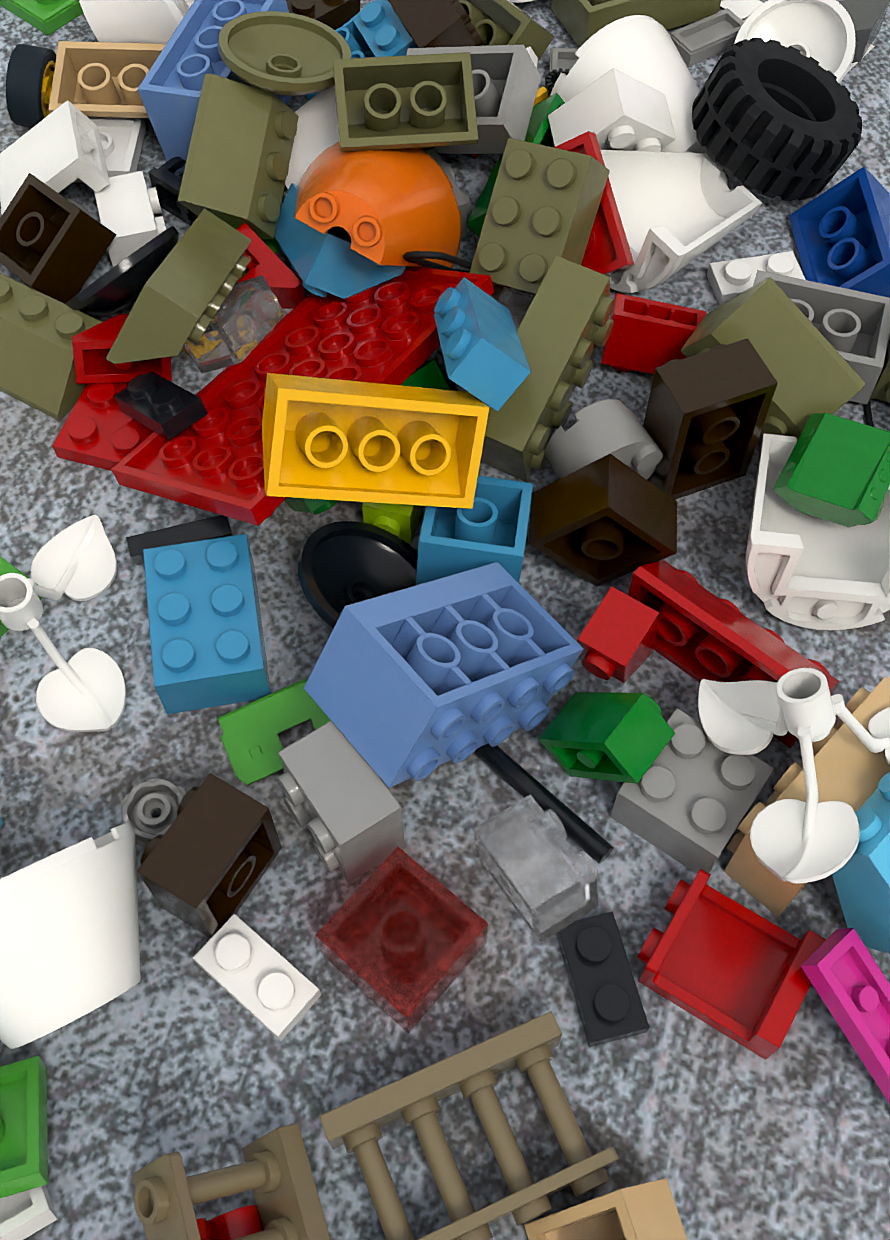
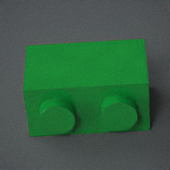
M575 692L538 740L571 777L637 784L674 736L675 732L661 716L662 710L660 706L644 693Z

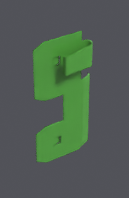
M306 678L217 718L224 733L220 737L234 773L247 786L283 769L278 754L279 751L284 749L278 736L279 733L310 719L315 730L331 721L305 691Z

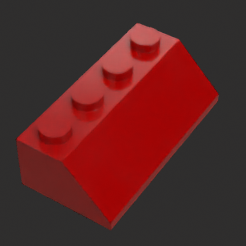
M665 560L641 565L633 573L628 596L659 612L654 650L699 683L702 679L717 682L764 680L777 683L789 671L798 668H812L826 676L831 696L840 681L831 676L822 664L799 654L786 645L777 633L760 627L744 616L732 602L718 598L702 587L687 571L678 570ZM789 731L784 736L773 734L775 738L790 749L798 740Z

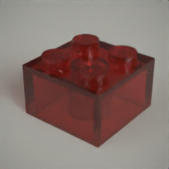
M397 847L315 936L321 954L409 1034L487 943L488 923L402 849Z

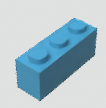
M463 277L455 289L449 287L443 292L434 308V318L447 375L450 380L498 412L531 373L510 310Z

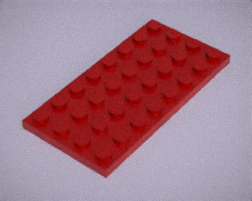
M406 266L403 274L345 299L330 293L326 297L311 293L196 394L204 404L208 413L206 416L170 440L153 432L117 463L111 471L119 485L259 526L287 498L266 496L262 418L267 373L401 385L441 345L434 318V308L443 292L449 287L455 289L463 277H465L491 296L495 292L491 276Z

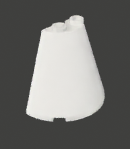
M632 15L623 17L596 32L575 52L579 59L567 75L562 72L560 73L551 91L550 96L558 93L566 103L614 68L665 94L676 140L661 149V152L707 154V148L701 146L698 142L696 130H693L692 105L700 90L668 31L663 25L649 16Z
M601 150L605 167L610 170L608 175L635 264L609 275L610 288L623 293H634L653 289L661 285L743 222L752 218L762 202L743 185L737 186L734 191L730 190L723 167L717 162L714 163L706 153Z
M763 434L745 557L746 573L753 594L756 593L764 602L766 610L772 615L787 623L804 628L846 630L884 621L883 613L890 610V485L884 496L881 513L878 519L871 524L846 527L797 511L773 490L797 442V438L793 436Z

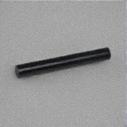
M488 743L478 749L476 756L598 864H601L609 856L614 847L500 747H491Z

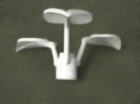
M97 515L89 516L70 525L49 540L32 561L31 578L27 579L18 573H7L0 576L1 622L7 628L15 631L30 629L59 668L46 674L40 681L36 691L38 710L49 724L68 732L108 731L117 725L126 705L125 680L119 666L111 656L95 648H84L78 651L67 663L39 623L43 614V605L38 596L57 601L65 594L75 601H87L104 593L113 583L117 573L116 555Z
M794 669L784 674L777 683L764 680L717 682L702 679L698 695L700 720L708 739L719 750L735 755L755 754L769 745L773 734L784 736L788 731L796 736L800 742L806 786V802L797 799H783L768 805L757 814L750 830L751 845L757 859L783 882L789 881L796 884L817 881L838 871L851 859L857 849L860 839L858 818L853 808L845 802L826 801L818 803L819 794L812 742L820 741L828 736L835 723V715H837L870 752L879 753L885 751L886 760L890 766V707L883 709L870 719L868 733L845 707L843 696L840 694L830 695L826 676L816 669Z

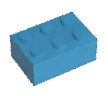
M247 534L143 549L154 687L166 714L258 700L271 694L255 566Z

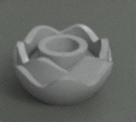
M152 778L137 784L124 797L121 804L122 824L131 823L135 832L136 843L147 846L155 836L166 833L178 817L177 810L186 791L181 786L174 785L167 780ZM155 811H161V815L158 818L152 817Z

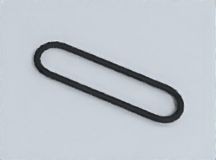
M412 251L405 253L403 256L408 262L433 269L470 272V270L453 269L425 259L443 260L467 269H471L472 265L471 262L441 252Z

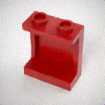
M700 869L692 884L681 879L664 909L673 914L674 917L665 933L654 927L644 943L637 959L647 965L638 982L766 1060L780 1048L811 985L801 965L826 939L811 930H808L801 939L797 938L707 885L711 874Z

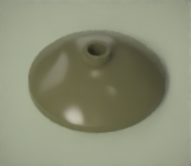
M262 11L241 15L224 25L218 39L219 55L225 65L236 76L259 89L283 96L313 94L334 86L333 59L351 58V50L347 41L333 28L315 19L288 12Z

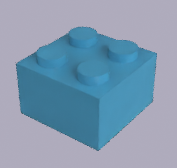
M478 476L472 509L426 506L418 545L416 583H426L498 562L519 583L533 483Z

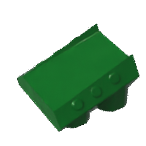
M813 413L810 415L773 490L797 511L846 527L871 524L878 519L881 513L884 496L890 485V432L829 413Z

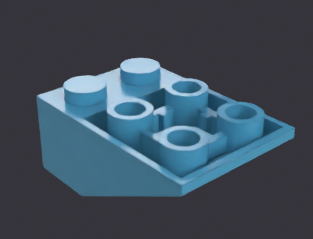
M374 0L368 3L358 14L342 27L335 30L347 41L351 50V58L405 56L408 48H419L388 0ZM319 92L313 94H306L308 100H310Z

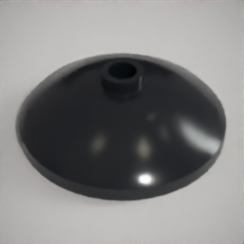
M171 226L74 296L66 305L89 316L108 315L120 311L130 304L134 306L145 283L178 243L179 233L176 228Z
M356 521L334 522L317 529L306 541L298 559V577L308 602L320 618L333 629L346 605L419 585L416 583L418 552L398 536L380 527Z

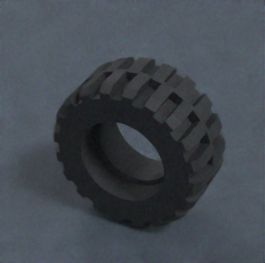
M752 38L739 41L725 50L693 102L692 124L693 130H696V138L700 145L707 148L709 158L714 163L718 162L723 167V172L731 178L733 176L743 182V186L750 190L755 188L761 191L763 196L769 198L779 196L782 201H793L796 199L800 201L820 193L859 144L862 133V117L859 116V107L856 101L850 99L851 93L845 85L841 86L836 81L837 77L830 70L826 71L819 66L820 62L811 56L808 58L802 55L800 50L792 46H782L779 41L770 39L764 42L762 38Z

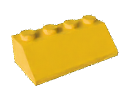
M267 373L262 418L266 496L472 509L489 406L471 393L464 391Z

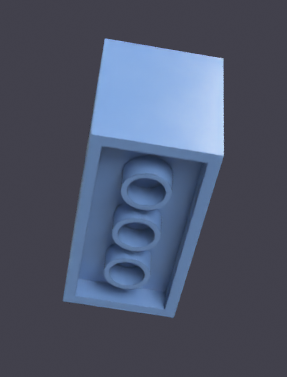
M195 0L137 89L167 161L173 157H181L185 161L187 159L205 74H215L252 86L236 76L221 59L218 51V39L221 29L232 19L248 13L262 11L289 13L286 0ZM275 94L286 105L292 97ZM185 165L182 168L178 169L176 172L183 173Z
M498 562L346 605L304 689L390 788L410 778L420 781L429 776L439 765L450 760L454 763H460L468 758L477 748L488 743L491 747L497 746L506 740L512 732L524 728L525 731L534 729L548 715L550 708L547 704L552 696L562 690L572 680L575 674L572 666L584 648Z

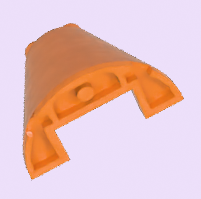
M337 142L323 151L310 164L298 184L295 218L323 234H327L332 227L344 228L351 237L350 249L379 265L424 267L408 262L403 258L405 253L412 251L441 252L457 257L462 234L461 212L458 209L452 190L453 186L441 166L419 147L341 152L340 142ZM425 259L450 268H453L454 265L443 260Z

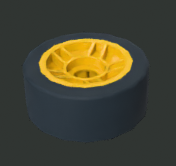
M18 44L11 53L6 75V103L10 119L16 125L33 128L50 114L48 108L57 56L52 49Z

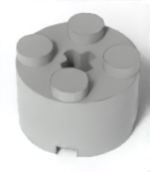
M617 399L601 400L576 412L574 416L578 422L566 432L560 426L551 436L545 450V458L558 479L608 454H612L642 477L648 479L663 457L659 447L628 406L625 407Z

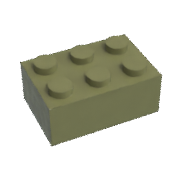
M508 138L469 273L490 275L493 286L535 297L556 255L581 265L610 170L589 155Z

